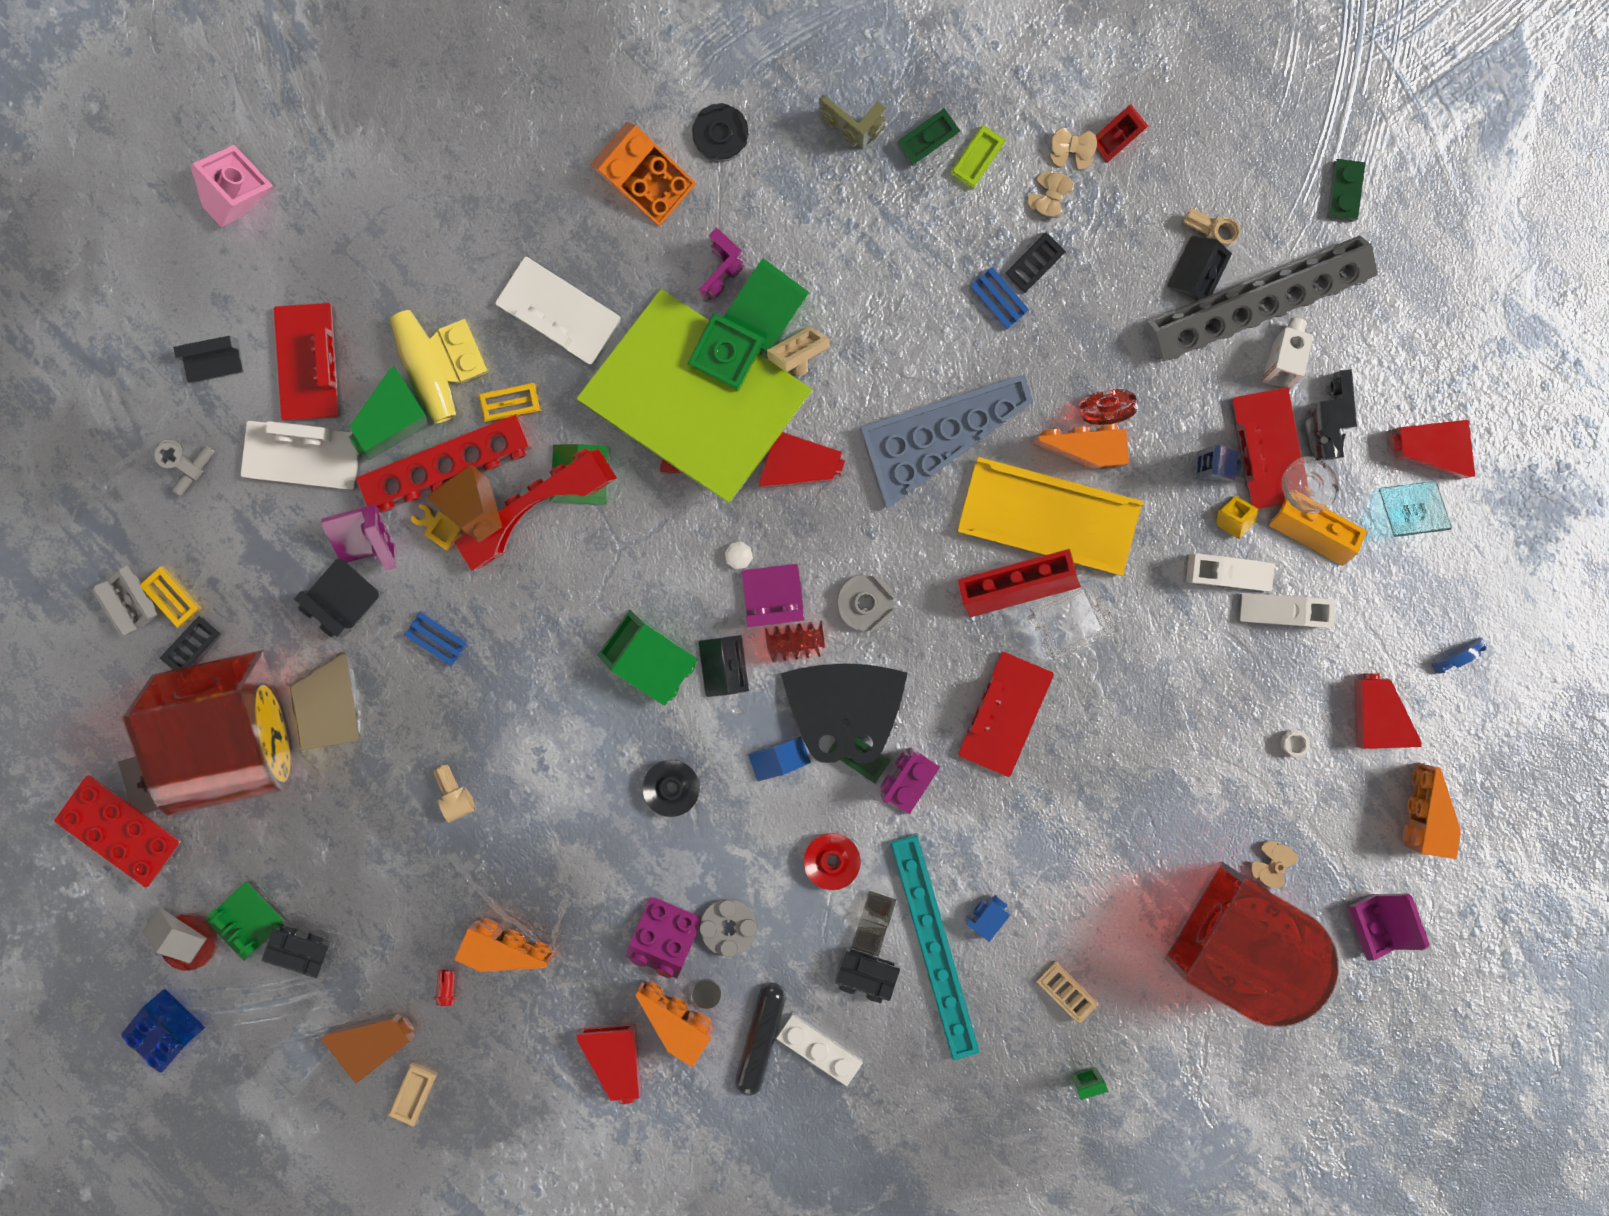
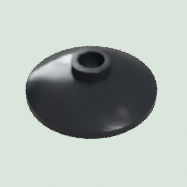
M665 760L657 763L648 771L643 782V795L646 803L654 812L666 817H676L687 813L697 802L700 793L699 779L695 771L686 763L678 760ZM674 782L677 785V791L669 792L667 784Z

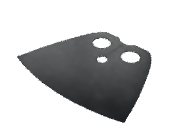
M825 664L800 668L781 674L789 705L803 741L817 761L835 763L841 758H851L857 763H868L875 761L880 756L894 725L908 673L866 664ZM844 718L850 720V726L846 728V735L845 728L840 724ZM824 735H831L837 741V747L831 753H825L819 748V740ZM867 735L872 739L873 746L870 751L862 753L855 748L854 743L858 736Z

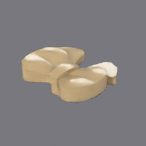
M1061 127L1055 131L1052 137L1051 146L1054 153H1051L1050 157L1054 164L1063 167L1069 152H1075L1077 168L1079 170L1087 168L1093 162L1091 157L1094 155L1097 147L1096 135L1091 131H1085L1079 136L1071 135L1066 128Z
M1051 170L1042 172L1037 177V181L1048 191L1046 195L1029 194L1028 204L1032 211L1037 210L1044 217L1057 218L1062 214L1060 203L1063 200V196L1074 190L1073 181L1062 173H1053Z
M1276 840L1266 841L1261 845V849L1271 858L1269 865L1253 861L1251 862L1250 870L1254 878H1258L1268 887L1278 889L1284 886L1283 873L1286 871V867L1297 863V854L1293 849L1279 844Z

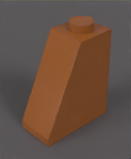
M473 465L427 495L428 500L478 542L502 527L490 479Z
M399 1013L331 1029L321 1040L355 1084H357L409 1043L415 1034L411 1022L406 1017H401Z

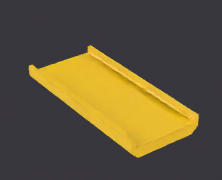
M977 457L957 532L1041 555L1070 549L1075 564L1124 576V569L1144 501Z

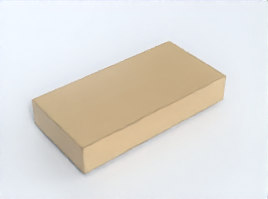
M412 1062L388 1116L414 1127L438 1073Z

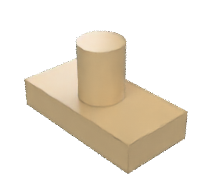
M809 326L768 349L767 357L769 361L784 371L788 372L791 370L792 374L802 376L808 372V360L830 348L829 338Z

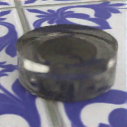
M702 979L696 983L693 989V1000L699 1007L710 1009L719 1003L721 988L716 981Z

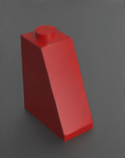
M1469 419L1392 429L1389 445L1391 451L1395 454V458L1459 479L1476 477Z
M782 432L770 448L758 485L763 488L833 481L835 475H841L845 460L841 459V451Z
M1363 673V678L1354 679L1356 747L1362 749L1422 747L1421 739L1391 679L1381 678V673Z
M636 1024L580 1028L576 1035L577 1042L610 1101L618 1100L619 1104H630L635 1102V1099H639L642 1088Z

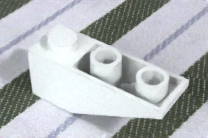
M1189 554L1186 583L1272 592L1275 563L1214 555Z
M1242 593L1240 621L1334 628L1336 599Z

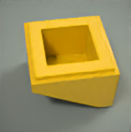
M1234 496L1218 511L1216 525L1240 539L1256 523L1259 509Z

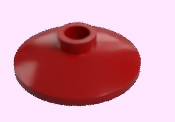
M826 833L818 836L809 844L804 855V868L808 878L816 886L826 890H839L850 885L857 877L861 866L860 853L854 842L838 833ZM828 856H836L838 859L835 865L828 864Z

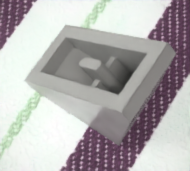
M161 907L156 910L142 931L156 953L187 963L193 961L207 940L206 937Z

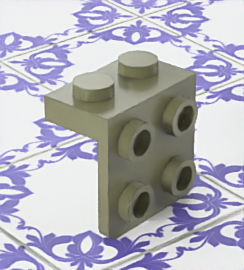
M822 95L819 99V112L822 114L820 116L821 120L832 129L835 126L844 133L842 137L854 147L858 144L864 149L871 139L876 141L886 129L884 126L887 121L885 119L886 108L878 101L858 123L825 95Z

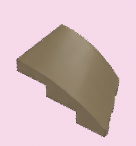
M340 652L336 655L335 659L323 667H317L307 677L300 678L290 685L292 709L297 722L301 751L359 741L345 652Z

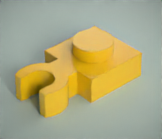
M420 504L419 507L425 511V518L420 520L412 516L410 518L411 521L419 526H427L428 528L424 535L446 551H450L455 544L454 541L461 535L460 531L462 529L442 511H439L434 516V511L430 506Z

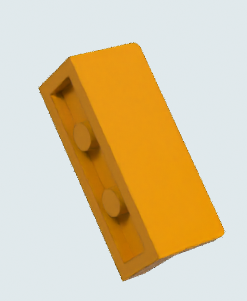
M1291 490L1286 495L1280 512L1269 523L1271 528L1341 566H1344L1359 553L1367 530L1294 490Z

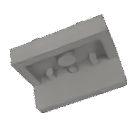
M128 566L118 569L107 581L92 588V592L121 637L145 627L158 615L153 602L147 598L142 590L138 577L131 572Z

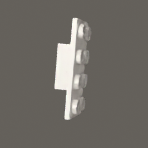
M528 257L523 258L496 301L497 306L589 365L594 363L621 320L619 315Z
M247 421L241 476L252 479L354 490L359 455L349 439L352 432L267 421V423Z

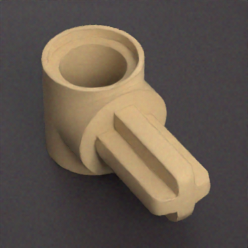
M1190 208L1184 218L1186 225L1207 234L1206 238L1219 241L1226 248L1234 243L1240 235V226L1232 218H1222L1217 215L1214 219L1193 208ZM1219 227H1225L1230 231L1231 236L1229 240H1224L1219 236Z
M447 764L433 770L443 793V796L439 797L440 799L438 800L439 807L447 822L450 823L476 811L470 792L467 788L458 787Z

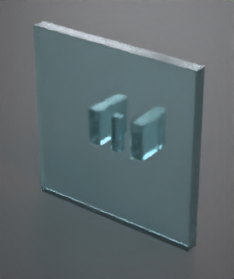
M1436 480L1379 488L1394 537L1452 529Z

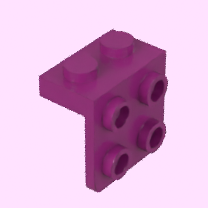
M1371 894L1348 906L1367 961H1375L1394 950H1425L1429 948L1427 933L1420 919L1417 905L1410 894Z
M650 898L625 957L629 958L637 966H648L655 969L663 977H674L677 979L701 924V918L658 898Z

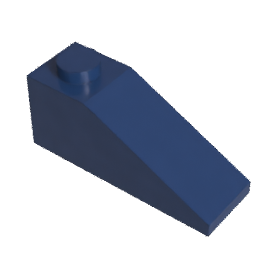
M1213 445L1199 450L1195 479L1219 482L1235 481L1236 476L1239 477L1241 472V460L1237 459L1238 452L1222 445Z

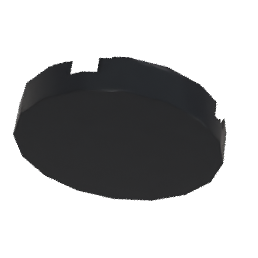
M725 103L711 104L702 109L697 115L698 117L695 119L692 127L693 142L699 153L704 157L716 162L730 161L739 156L746 148L749 138L748 123L742 112Z

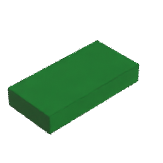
M1096 1067L1070 1076L1080 1100L1108 1092L1106 1082Z

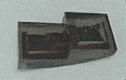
M872 891L868 892L851 948L879 956L897 899Z

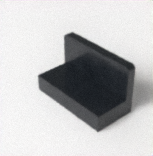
M1192 235L1170 278L1168 287L1188 293L1196 301L1212 295L1232 253L1219 241Z
M230 335L173 347L175 358L183 361L186 379L189 383L244 372L238 339Z
M742 635L700 640L698 645L705 695L711 697L748 692L749 685Z

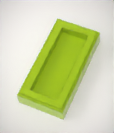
M982 125L950 174L974 190L1006 140L985 125Z

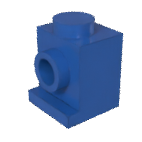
M994 895L992 898L989 897L986 902L981 900L973 911L975 915L973 919L967 916L965 922L970 928L990 942L1010 917V913L1006 910L1008 904L997 895Z

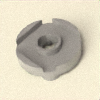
M868 574L855 576L848 580L841 588L837 601L839 613L844 622L853 629L861 631L877 630L884 626L891 618L894 608V596L890 586L883 579ZM863 595L866 598L871 596L874 599V602H871V604H874V607L871 610L867 608L861 610L858 607V604L861 603L858 601L860 596Z
M720 899L713 902L705 910L700 926V933L706 946L714 953L724 955L725 957H733L746 951L754 942L757 931L756 917L753 910L739 899ZM725 920L728 923L730 920H733L736 923L734 925L736 932L725 934L722 931L724 926L721 923Z

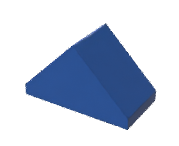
M802 736L748 754L757 782L785 775L811 763Z

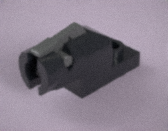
M1352 369L1333 373V378L1330 379V391L1332 395H1335V400L1314 403L1311 417L1304 422L1310 449L1315 461L1345 457L1346 434L1342 433V430L1357 427Z

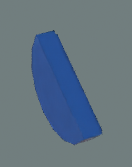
M1480 637L1431 664L1435 673H1446V670L1453 666L1459 668L1481 656V651L1487 650V645L1483 638Z

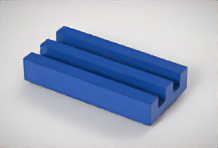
M993 267L970 285V288L1006 329L1010 328L1029 311L1028 307ZM990 276L1020 310L1018 313L988 280ZM982 283L1010 314L1012 318L1009 321L979 287Z
M419 611L416 619L404 634V636L449 666L455 664L468 644L467 641L422 611ZM422 620L458 643L459 647L456 649L420 625ZM416 630L451 652L453 656L450 658L414 634Z

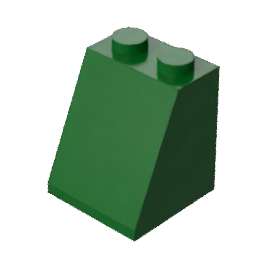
M762 258L723 317L765 338L759 354L762 355L763 352L767 354V350L781 341L810 302V292Z
M395 366L388 370L349 426L352 432L349 439L359 456L365 454L368 460L375 458L428 426L425 413Z
M631 609L597 655L611 672L664 706L668 701L676 697L680 684L685 677L687 678L693 673L696 667L695 663L698 660L690 651Z

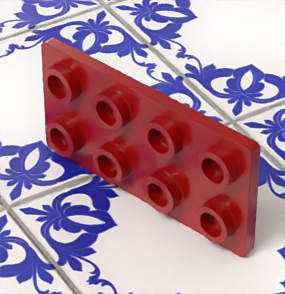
M329 303L275 306L274 322L281 419L289 421L338 417L339 405L332 305Z
M1285 387L1232 398L1251 505L1257 509L1282 505L1286 495L1291 490L1309 499L1289 388Z
M1001 652L958 755L1006 777H1010L1054 673L1009 653Z
M90 775L82 780L54 819L56 824L145 888L152 884L181 843L178 838Z

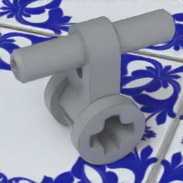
M166 439L158 444L154 457L161 467H177L184 472L172 488L175 494L182 496L192 481L198 480L204 472L202 468L214 454V450L207 445L204 446L192 462L183 456L182 446L177 441ZM171 447L175 450L173 455L176 458L169 457L166 460L163 458L164 451L161 449L168 450Z

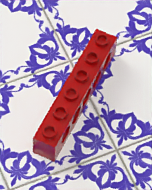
M515 414L358 476L356 480L366 505L376 504L379 512L384 513L395 508L393 503L403 499L405 503L412 502L421 498V492L429 489L433 492L471 465L478 470L484 468L486 472L501 466L499 461L509 457L511 461L527 456L526 451L532 449V445L520 416ZM497 437H503L506 442L505 448L500 452H495L492 448V443ZM476 447L479 457L475 462L469 463L466 459V452L468 449ZM444 458H449L452 461V468L447 473H442L439 468L440 462ZM422 468L425 471V479L422 483L416 484L413 474L417 469ZM391 479H396L399 483L398 491L394 494H390L387 491V483Z

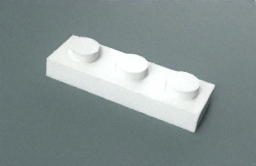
M793 1013L776 1036L777 1040L845 1086H848L863 1064V1060Z

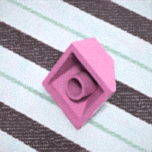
M235 145L201 159L191 166L202 207L221 227L242 218L273 188V185Z

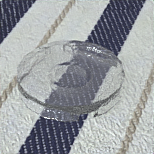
M1308 456L1297 459L1286 468L1282 476V489L1286 499L1293 507L1301 512L1314 514L1323 512L1335 502L1337 491H1339V483L1335 472L1327 463L1314 460L1315 458Z

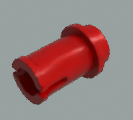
M437 970V994L433 996L437 1006H453V1000L457 998L454 996L455 970Z

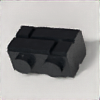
M282 922L281 925L275 924L261 961L317 979L331 941L325 940L326 936L316 931H309V934L297 931L298 926L292 923Z
M845 947L835 976V984L840 985L839 989L849 994H855L856 990L866 993V998L873 1002L882 1003L883 999L890 1001L900 972V965Z

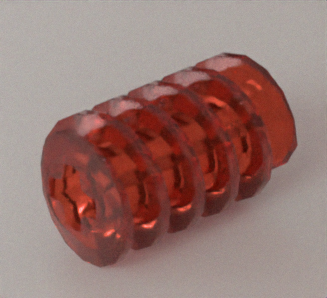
M819 621L818 629H815L812 622H808L806 631H804L801 623L796 625L795 632L792 631L789 625H785L783 634L778 626H774L772 635L765 628L768 655L773 663L777 662L778 654H781L784 661H788L790 652H792L795 660H799L801 651L804 652L807 658H811L813 649L818 657H822L825 648L822 621Z

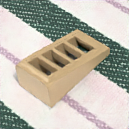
M1057 961L1036 980L1078 1024H1081L1099 1005L1097 1000ZM1059 972L1062 976L1050 987L1048 983ZM1068 981L1070 985L1058 995L1056 992ZM1077 990L1079 993L1067 1004L1065 1000ZM1085 998L1087 1001L1076 1012L1074 1008Z

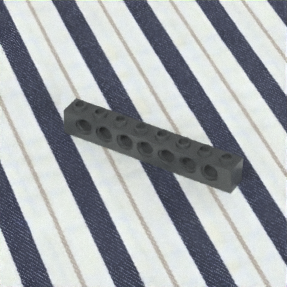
M1359 235L1150 319L1146 322L1154 351L1163 361L1174 360L1191 350L1205 348L1209 343L1216 340L1230 338L1238 331L1257 327L1263 321L1273 317H1282L1288 311L1298 307L1309 306L1323 297L1337 295L1345 288L1364 284L1368 279L1378 276L1373 246ZM1290 287H1292L1291 291L1288 292V293H1286L1287 290H1288ZM1266 297V299L1264 300V302L1261 303V304H1259L1260 301H1261L1263 298ZM1239 308L1238 312L1232 315L1233 312ZM1210 319H1213L1209 325L1205 326ZM1186 329V332L1182 336H1179V334Z

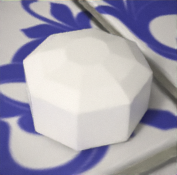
M743 542L730 544L725 552L727 564L736 570L747 568L753 559L751 547Z
M1288 730L1281 737V749L1289 757H1303L1310 750V738L1301 730Z

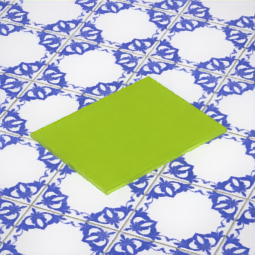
M660 289L576 400L730 504L813 392V389L761 354H758L740 391L689 366L687 363L709 320L663 289Z

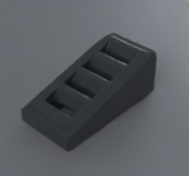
M1046 231L1005 274L1026 293L1063 256L1066 250ZM1043 242L1056 253L1053 257L1040 246ZM1035 250L1047 261L1044 266L1032 255ZM1027 258L1039 269L1036 274L1024 263ZM1019 267L1031 278L1028 283L1016 272Z
M198 616L165 651L160 659L185 680L221 636V633ZM199 627L209 635L207 640L196 632ZM193 637L202 645L197 648L188 640ZM184 645L194 653L191 657L181 650ZM176 655L186 661L183 666L174 660Z

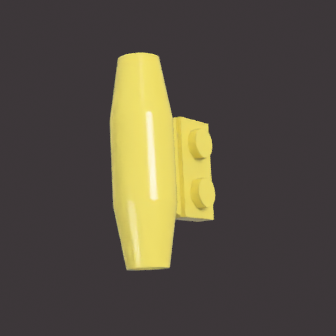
M411 310L396 313L390 317V323L398 354L417 397L435 424H440L454 418L456 411L448 382L462 384L488 373L466 320L463 319L438 329L429 339Z

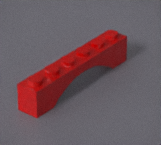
M585 448L572 457L574 462L568 466L564 463L549 472L551 474L550 478L544 482L542 479H539L527 487L529 492L523 496L516 494L504 502L506 507L498 511L502 527L482 541L478 542L464 530H461L462 536L455 540L454 543L471 571L486 566L505 553L515 526L538 503L556 495L588 496L595 494L618 479L600 449L589 451Z

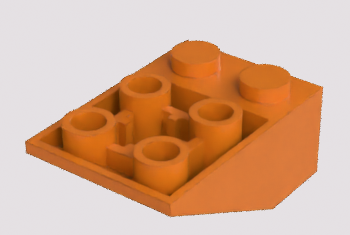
M625 122L590 163V166L603 179L659 227L696 185V182L638 126L629 122Z
M1118 424L1100 426L1101 428H1096V431L1089 432V427L1072 428V430L1068 431V434H1060V429L1043 430L1037 438L1032 440L1033 445L1091 470L1120 468L1129 464L1127 429H1118Z
M1418 763V768H1415L1412 775V784L1415 785L1413 797L1409 798L1407 804V812L1410 815L1408 825L1404 826L1402 839L1405 842L1404 846L1421 854L1456 860L1461 828L1442 770L1435 766Z
M483 918V920L477 919L468 928L454 959L477 971L488 972L547 968L556 953L550 951L551 947L545 943L527 941L522 933L512 929L507 932L498 928L499 924L497 922Z
M642 980L635 996L670 1054L693 1068L712 1038L714 1025L711 1024V1018L700 1011H697V1013L692 1012L686 1008L688 1006L687 1003L676 996L670 998L663 993L664 989L653 981L647 983Z

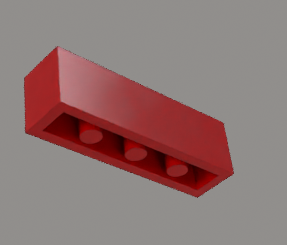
M1070 549L957 579L963 606L970 618L1081 588Z

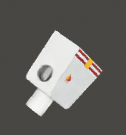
M1290 318L1288 327H1285L1275 337L1261 381L1262 383L1278 388L1287 387L1290 390L1305 376L1313 336L1305 333L1307 322L1304 319Z

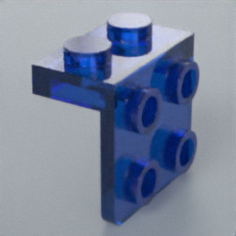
M164 988L141 1008L121 1033V1036L129 1047L133 1048L146 1060L150 1067L162 1073L178 1054L205 1029V1026Z

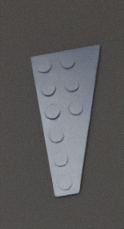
M1025 374L861 427L886 508L888 509L1032 403L1033 399Z

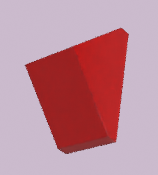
M1130 104L1096 134V148L1104 159L1109 162L1141 138L1149 126L1132 104Z

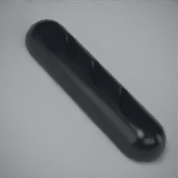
M771 982L765 984L759 992L735 1079L737 1090L745 1096L755 1095L760 1091L786 1002V991L778 983Z

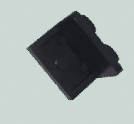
M336 559L310 590H301L294 600L300 604L298 609L310 619L314 617L321 623L319 628L325 634L332 638L334 635L336 637H345L380 598V592L345 560Z

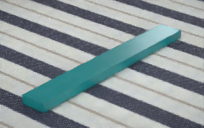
M918 834L891 840L890 844L952 1060L980 1053Z

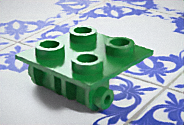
M247 881L217 909L215 908L209 913L208 918L205 920L243 961L270 937L275 924L281 925L282 922H285Z

